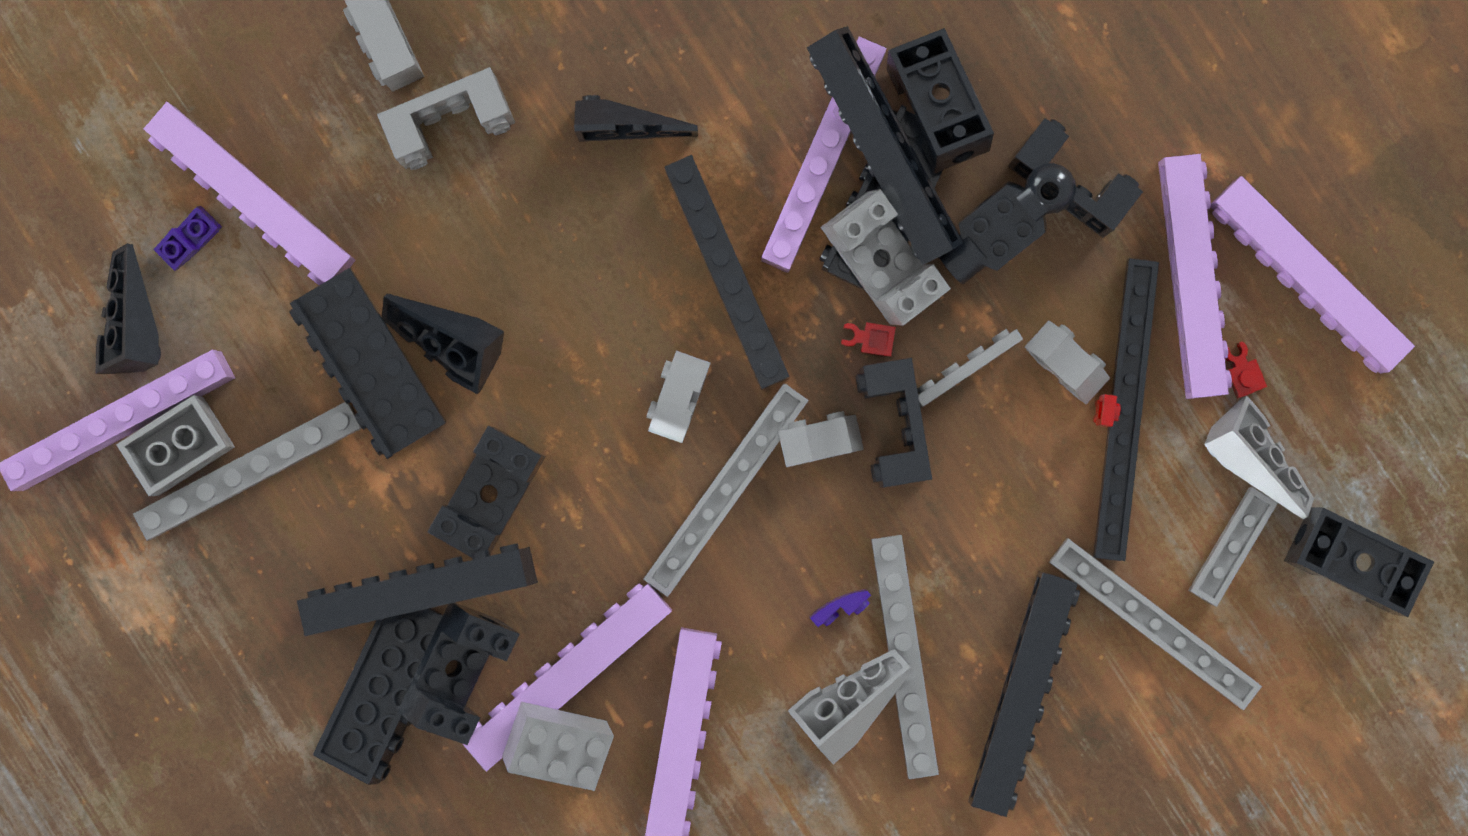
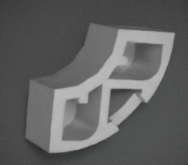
M1048 321L1026 344L1025 348L1044 369H1047L1058 378L1059 383L1084 404H1087L1110 379L1103 369L1106 364L1094 353L1091 355L1087 354L1073 340L1075 337L1074 333L1065 325L1061 324L1058 327L1051 321Z
M676 351L672 362L666 360L661 374V378L665 379L658 402H651L646 417L652 419L649 432L683 443L703 388L710 362Z
M844 411L826 415L828 421L806 425L805 420L788 423V430L778 432L786 467L864 450L856 415L845 416Z

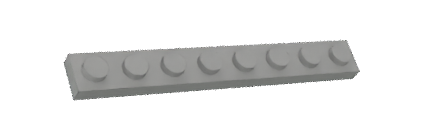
M785 383L781 386L643 580L668 597L780 441L778 432L789 429L788 423L794 422L809 401Z
M344 402L134 513L133 515L146 541L154 539L362 429L355 419V412L350 403L346 404Z
M902 535L871 539L888 652L895 649L913 669L895 693L908 779L939 775Z
M1066 538L1050 559L1049 563L1072 581L1078 583L1080 587L1240 709L1245 710L1262 687L1069 538Z

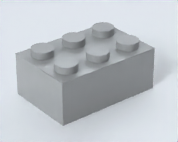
M345 0L347 7L343 9L349 24L353 25L355 31L360 32L356 39L363 53H366L369 60H373V62L369 63V66L381 86L387 85L393 92L425 77L389 0Z
M196 395L191 396L116 444L148 496H160L235 448L204 397Z
M521 702L502 758L508 773L595 791L614 735L605 720Z

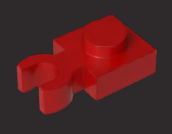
M866 322L863 331L859 330L855 324H844L843 329L852 330L854 338L849 341L841 340L843 346L851 347L859 343L862 344L861 353L891 357L896 327Z
M1243 341L1237 343L1239 348V355L1237 357L1231 354L1228 347V358H1225L1233 366L1229 371L1236 398H1241L1267 387L1257 360L1247 361L1248 348Z
M1104 394L1100 395L1099 400L1095 401L1096 414L1093 417V422L1096 423V426L1112 427L1114 421H1118L1120 403H1116L1117 396Z

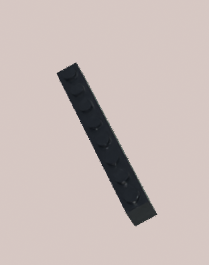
M849 27L836 29L808 46L807 50L810 53V61L813 67L819 70L824 79L825 90L834 98L839 108L840 118L849 126L853 134L855 146L864 154L868 162L867 166L870 174L877 179L883 194L898 213L896 217L897 224L906 233L911 242V250L914 256L920 259L922 265L963 244Z
M687 156L664 166L671 187L760 389H766L789 379L790 376L693 156Z
M518 543L500 547L501 553L491 555L490 550L471 554L473 560L463 562L462 556L443 560L444 567L435 568L434 563L417 566V573L409 575L406 569L388 573V580L380 581L378 575L361 579L362 586L353 587L352 582L335 585V592L327 594L325 588L307 592L308 598L297 600L304 635L309 636L536 584L538 580L530 547L519 549Z
M1038 571L968 799L972 807L1007 817L1008 810L1013 811L1016 805L1018 794L1014 792L1017 781L1022 782L1027 765L1023 761L1026 751L1031 752L1035 742V735L1032 734L1035 722L1040 723L1044 706L1041 705L1044 693L1049 694L1052 687L1053 677L1050 676L1053 664L1058 665L1062 654V648L1059 647L1062 635L1066 636L1070 628L1071 619L1067 618L1070 607H1075L1079 598L1080 590L1076 589L1078 584L1076 582Z

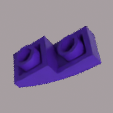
M197 206L180 226L172 228L153 250L176 271L199 252L219 232L222 226L202 206Z
M866 589L847 593L826 603L810 615L809 618L817 627L822 624L827 627L840 615L837 612L840 607L848 615L853 612L856 615L861 613L870 604L867 599L871 594Z

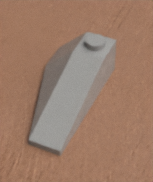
M1246 395L1211 427L1204 445L1207 447L1208 452L1222 466L1300 518L1305 519L1309 516L1314 498L1297 469L1293 466L1289 467L1282 453L1285 449L1281 442L1274 443L1266 428L1271 426L1268 420Z
M893 649L863 664L860 671L848 677L843 674L835 678L836 683L823 689L817 687L811 690L792 706L788 712L834 765L859 742L913 669Z

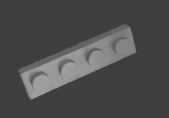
M1007 329L1003 330L992 338L994 342L992 346L986 350L982 346L978 347L966 355L969 359L968 362L960 367L956 362L942 371L943 379L935 384L931 379L917 388L920 408L1023 340L1018 330L1016 329L1011 333Z
M1249 487L1188 591L1217 607L1278 502L1253 487Z

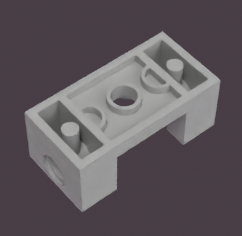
M490 67L377 114L395 159L405 169L410 167L411 170L427 165V160L433 158L420 127L422 123L426 126L440 121L442 119L441 115L452 111L453 114L463 112L469 108L468 104L470 103L473 104L478 119L487 134L499 135L511 129L510 125L515 123L499 82Z
M881 189L867 191L820 228L890 325L903 326L951 288L934 264L922 265L921 261L914 256L911 247L892 222V219L898 213ZM879 249L885 251L888 258L886 264L882 267H878L873 261L874 253Z

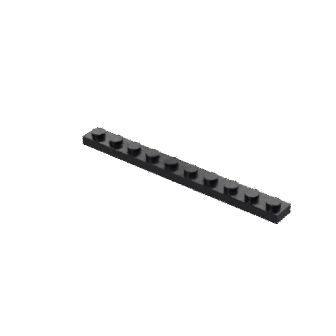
M1129 258L1126 262L1111 394L1117 396L1116 403H1120V416L1118 421H1114L1113 426L1108 427L1093 558L1125 561L1159 266L1157 261Z

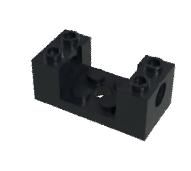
M945 28L888 50L887 72L897 94L906 93L924 132L922 148L933 172L937 173L989 152L994 132ZM936 88H944L948 91L949 96L944 100H938L934 98L932 91Z
M1044 118L1008 167L1027 181L1028 176L1035 168L1050 163L1069 138V135L1065 133V127L1054 119L1049 121ZM1118 173L1113 180L1107 182L1095 200L1091 199L1093 195L1089 190L1078 185L1073 202L1065 210L1104 238L1115 230L1143 191L1138 188L1139 183L1127 174L1122 176ZM1046 182L1042 185V192L1048 197H1054L1059 193V188L1053 182Z
M912 358L862 366L859 369L860 373L855 376L857 391L864 394V399L900 393L901 398L896 399L897 412L899 417L904 416L906 428L901 429L904 447L909 446L910 452L874 458L875 464L870 465L873 483L879 482V488L932 480Z
M492 426L486 428L473 452L477 455L449 504L442 505L427 531L429 534L471 558V554L490 550L491 554L546 457ZM487 485L494 486L498 492L496 500L491 503L485 502L481 496L482 489Z
M1311 507L1309 516L1303 520L1284 559V562L1311 575L1322 576L1365 597L1366 602L1384 611L1404 617H1409L1434 564V561L1323 507ZM1363 553L1367 554L1371 559V565L1365 571H1361L1356 563L1358 556Z
M456 602L448 604L398 712L418 729L468 745L481 717L466 706L467 701L489 655L507 662L520 634L497 618ZM452 660H457L455 671L446 674L445 668L447 664Z

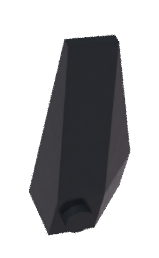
M598 95L583 96L582 100L575 101L574 130L579 142L698 136V125L614 101L600 99Z
M127 243L112 252L106 286L107 290L111 292V296L106 308L103 307L101 317L106 318L104 335H98L95 374L144 372L158 365L161 357L159 334L133 244Z
M388 293L383 297L382 319L408 343L414 341L426 352L424 357L430 362L436 360L447 370L445 375L453 382L475 394L481 392L501 355L504 331L477 317Z

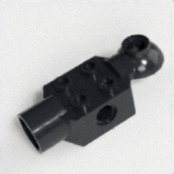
M1049 163L1035 168L1028 176L1025 187L1011 181L1005 183L960 220L959 236L963 244L940 256L939 258L961 284H965L986 266L998 271L1046 232V214L1059 213L1067 209L1073 202L1076 194V181L1072 173L1062 165ZM1046 182H1053L1058 186L1059 193L1054 197H1047L1042 192V185Z

